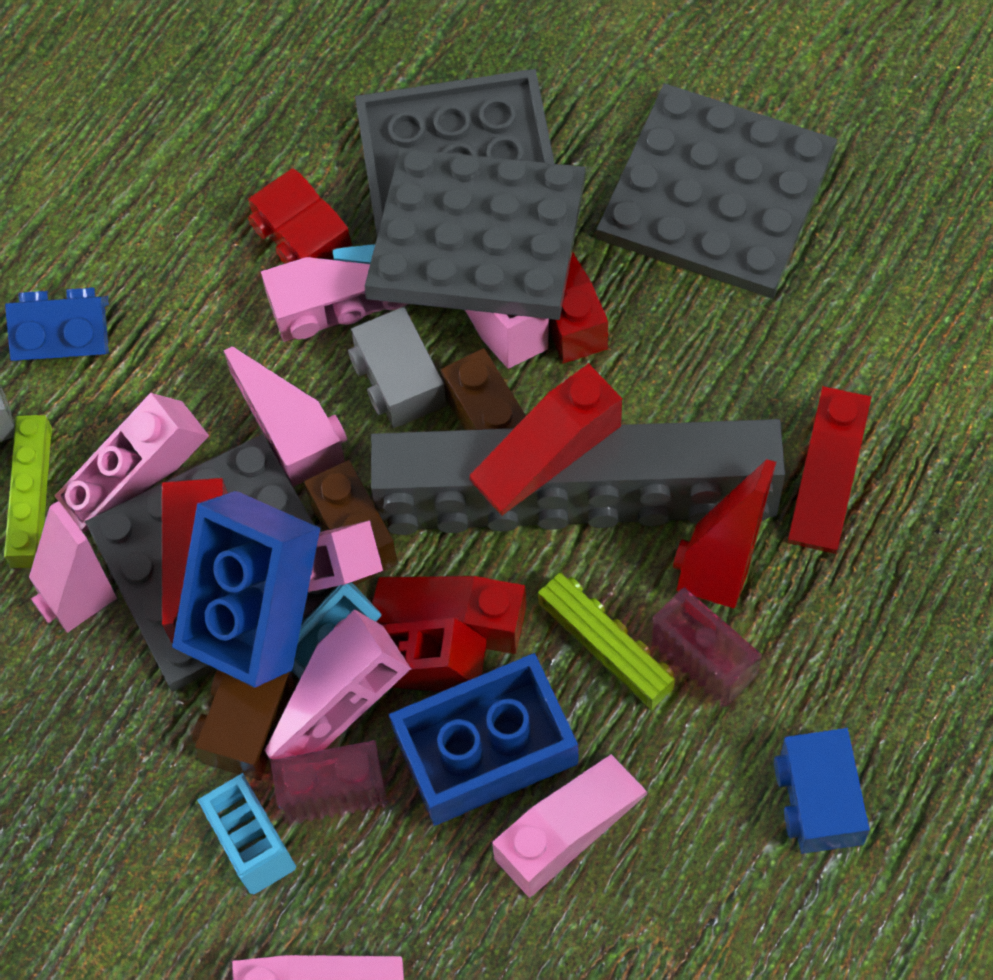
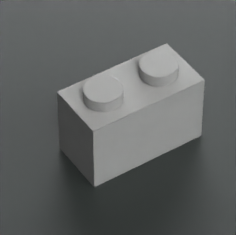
M405 307L351 328L354 347L348 350V354L353 367L359 377L367 374L372 384V387L367 388L371 403L378 415L386 413L393 429L446 407L444 383Z

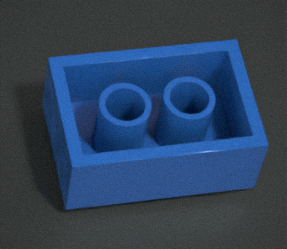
M238 491L198 503L172 648L253 687H258L292 671L320 528Z
M535 653L389 714L396 741L434 826L578 765V743Z

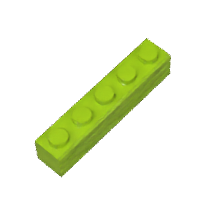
M46 415L16 416L4 558L7 560L10 568H32L44 528L52 426Z
M561 572L558 573L553 580L538 592V604L652 710L674 689L675 678L673 677L674 672L663 661L658 663L650 656V649L640 640L635 642L627 634L628 630L618 619L611 620L604 613L606 610L597 599H589L582 593L583 588L573 577L567 579Z

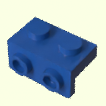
M95 287L66 289L67 299L48 300L47 291L18 293L19 302L5 303L10 361L109 354L105 306L109 305L108 296L96 297Z

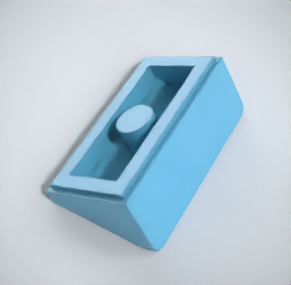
M352 582L336 586L302 621L292 670L299 679H301L317 644L334 629L338 622L345 619L352 611L357 610L375 622L382 616Z

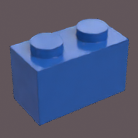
M848 728L785 737L781 755L774 756V768L779 788L787 787L791 806L784 807V817L789 838H798L801 854L864 845L870 829Z

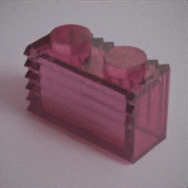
M685 587L653 616L651 646H659V653H666L667 660L674 659V666H681L682 673H689V680H697V686H704L705 693H712V700H720V707H727L759 674L762 654Z
M376 740L271 760L277 805L284 822L290 826L294 821L302 824L305 818L312 822L315 817L322 820L325 815L333 818L336 812L343 816L346 811L351 814L356 809L364 812L367 806L374 810L377 805L384 808L388 803Z

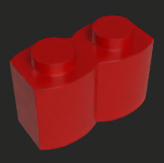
M294 168L248 198L252 214L248 216L250 224L263 240L270 237L277 244L275 250L284 264L305 257L333 260V250L352 246L348 227L332 207L319 197L310 183Z

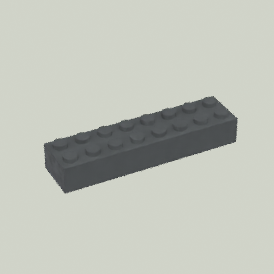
M780 419L621 425L619 429L501 516L469 480V475L513 429L371 434V490L374 505L387 530L397 535L412 534L418 529H439L445 533H459L470 527H489L494 531H510L518 526L539 525L543 529L556 530L564 528L568 524L586 523L596 528L612 527L618 522H639L645 526H659L672 520H689L691 523L697 524L758 466L768 459L777 463L762 521H765L769 517H777L785 477Z

